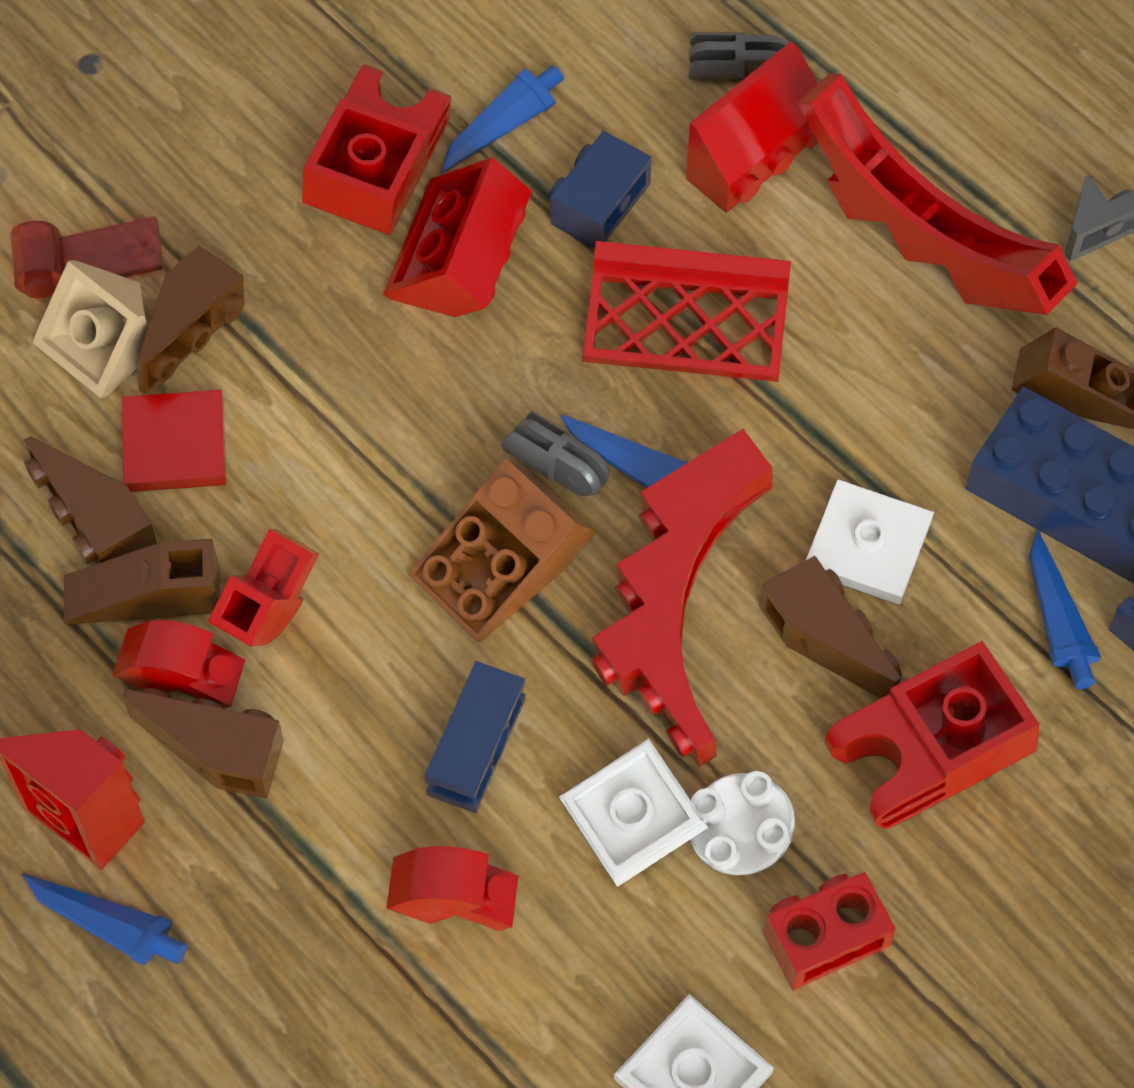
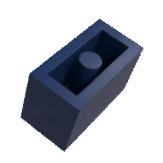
M602 131L592 145L586 144L580 150L575 160L574 168L566 178L560 177L552 186L548 196V202L551 203V225L595 248L596 241L606 242L650 185L652 156Z

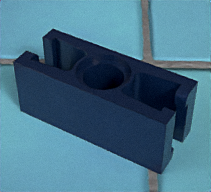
M475 661L424 775L425 782L429 784L426 789L427 796L477 813L525 703L526 695L522 693L525 686V678Z

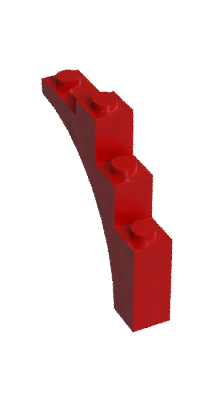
M829 73L798 102L800 109L835 172L827 181L848 219L885 222L905 261L945 265L965 304L1048 315L1078 284L1059 244L1031 239L991 223L969 211L939 190L910 165L882 135L861 107L842 74Z
M741 429L640 492L643 512L639 514V519L646 532L654 541L616 564L619 584L615 586V590L631 613L592 637L595 657L591 659V663L604 684L608 686L614 682L623 696L639 687L637 689L638 695L648 711L653 716L660 712L671 727L666 730V734L673 747L681 757L690 754L698 767H701L717 756L716 741L695 704L683 667L681 646L686 606L697 573L716 540L744 509L772 489V466L744 429Z

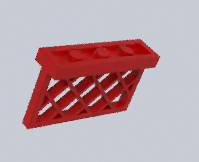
M596 241L582 356L583 362L778 382L791 261ZM602 282L623 283L633 295L613 310L601 296ZM636 285H643L645 287L639 289ZM659 287L671 288L681 301L661 315L648 300L647 296ZM685 290H691L693 292L691 294H688ZM707 292L720 293L730 306L710 320L695 301ZM734 295H740L742 297L737 300ZM756 297L777 299L776 313L760 325L744 308L745 305ZM637 303H640L654 321L634 335L620 319V316ZM600 307L606 315L598 321ZM688 307L703 326L683 340L668 322ZM737 312L752 331L732 345L717 326ZM611 323L627 339L625 343L615 350L594 348L596 334ZM774 326L772 340L771 337L766 333V331ZM659 328H662L676 344L665 355L650 354L641 343ZM709 332L725 350L712 361L699 359L690 348ZM759 338L771 351L770 367L748 364L739 351ZM632 348H635L638 353L628 351H630ZM681 353H683L687 358H682V357H677V356H679ZM732 358L736 363H730L726 361Z

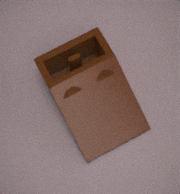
M505 458L408 575L477 642H481L561 574L597 531L527 466Z

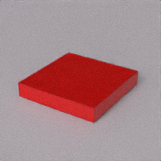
M222 389L122 397L123 484L127 485L131 492L227 485L224 397Z

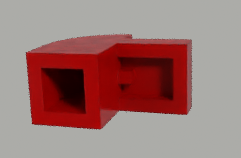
M269 529L247 574L230 575L208 622L250 647L269 644L287 627L301 606L304 598L300 597L299 594L320 553L277 529Z
M150 620L127 629L112 676L140 690L153 688L168 693L178 689L196 699L201 698L216 702L223 709L232 706L245 659L212 643L213 633L205 629L171 620Z
M450 846L417 848L393 857L386 909L428 924L458 916L494 930L502 931L513 927L519 875L488 864L489 854L476 850Z

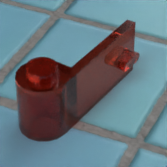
M156 216L63 237L58 228L46 221L33 220L18 224L10 233L15 288L34 299H43L54 294L67 262L70 260H76L125 278L164 269L159 223Z

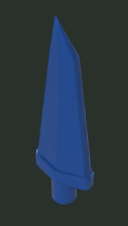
M551 65L537 77L526 68L517 74L516 78L449 145L441 174L544 110L548 111L553 107L556 101L549 91L563 81V75L560 70Z
M559 414L571 435L596 451L605 462L645 488H648L689 462L679 460L592 425Z
M1037 529L1029 561L1050 648L1049 655L1053 666L1068 667L1076 689H1085L1095 683L1089 664L1098 662L1101 659V655Z
M22 874L39 903L130 956L133 961L146 965L154 954L176 964L182 961L187 950V944L167 935L172 926L171 920L50 881Z

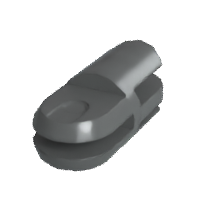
M691 32L689 78L745 79V77L750 75L788 43L783 38L773 35H746V32Z
M533 410L501 443L503 451L577 495H595L601 487L605 486L609 478L607 463L596 451Z

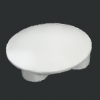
M753 771L725 776L716 780L708 787L697 791L691 799V802L708 827L690 839L691 844L700 859L716 871L729 875H748L762 871L774 864L785 853L792 840L795 828V815L792 804L783 789L764 772Z

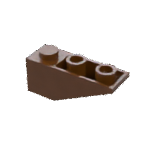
M199 245L165 274L137 360L139 391L143 394L148 393L159 382L167 381L184 359L192 352L197 353L202 350L213 333L223 324L233 322L243 310L245 304L243 275Z
M1057 327L1020 348L1012 391L1019 393L1024 386L1081 418L1134 429V369Z
M32 436L24 439L30 455V459L24 462L26 470L38 489L46 485L53 497L48 499V503L62 526L71 523L78 535L72 537V541L86 564L93 561L98 564L157 544L150 520L127 485Z
M213 539L160 542L64 575L65 625L212 613L220 597V571Z
M816 556L762 584L759 607L788 648L879 698L890 694V688L900 684L902 672L896 658L889 650H881L872 637V627L865 614L860 609L853 610L844 597V588L837 574L830 568L825 570Z
M144 688L141 692L124 689L122 697L130 718L211 785L222 790L268 798L284 743L279 720H275L270 714L256 709H246L243 713L226 710L216 702L198 698L192 702L173 699L169 694L158 689Z

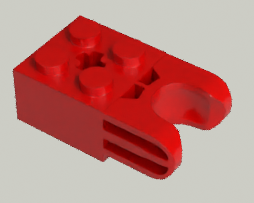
M364 64L358 71L344 99L341 98L303 167L302 203L391 235L447 126L450 115L451 95L430 89L426 96L416 105L404 108L392 106L382 99L380 80L384 71Z
M980 641L890 688V694L836 722L831 726L826 735L825 745L831 755L842 763L853 762L867 756H882L891 760L898 767L897 773L873 792L869 806V815L876 826L888 829L1036 752L1040 724L985 643Z

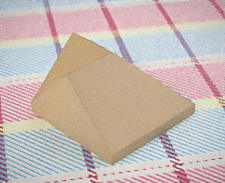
M76 260L68 261L32 343L98 397L105 398L109 396L138 368L137 360L148 329L140 282Z

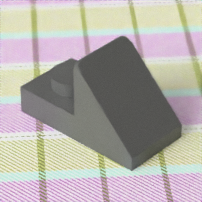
M1087 175L1085 177L1064 254L1069 262L1134 233V191L1129 189L1123 190L1113 196L1108 202L1090 176Z

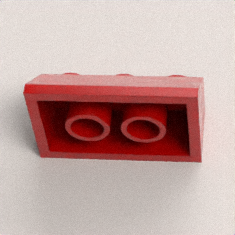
M792 41L789 42L690 122L686 180L725 213L730 211L739 202L746 203L751 200L763 182L773 174L776 176L782 174L790 166L794 157L804 148H813L819 143L798 105V102L818 83L796 44Z
M493 157L430 179L383 295L393 301L451 317H458L487 308L495 296V285L501 269L510 257V246L516 231L525 219V208L532 190Z
M81 729L0 738V762L22 808L100 870L104 869L145 823L138 805L141 799L130 784L133 781V777L124 768L122 763L125 760V756L105 737L100 736L95 741Z

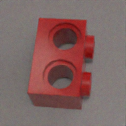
M866 872L851 878L847 874L837 875L824 882L819 887L818 893L802 900L797 895L785 898L772 906L770 914L766 915L763 935L792 991L890 947L896 928ZM851 907L857 909L863 915L864 920L857 924H850L843 921L837 914V911L841 908ZM794 929H804L809 931L816 941L808 946H800L790 940L788 933Z

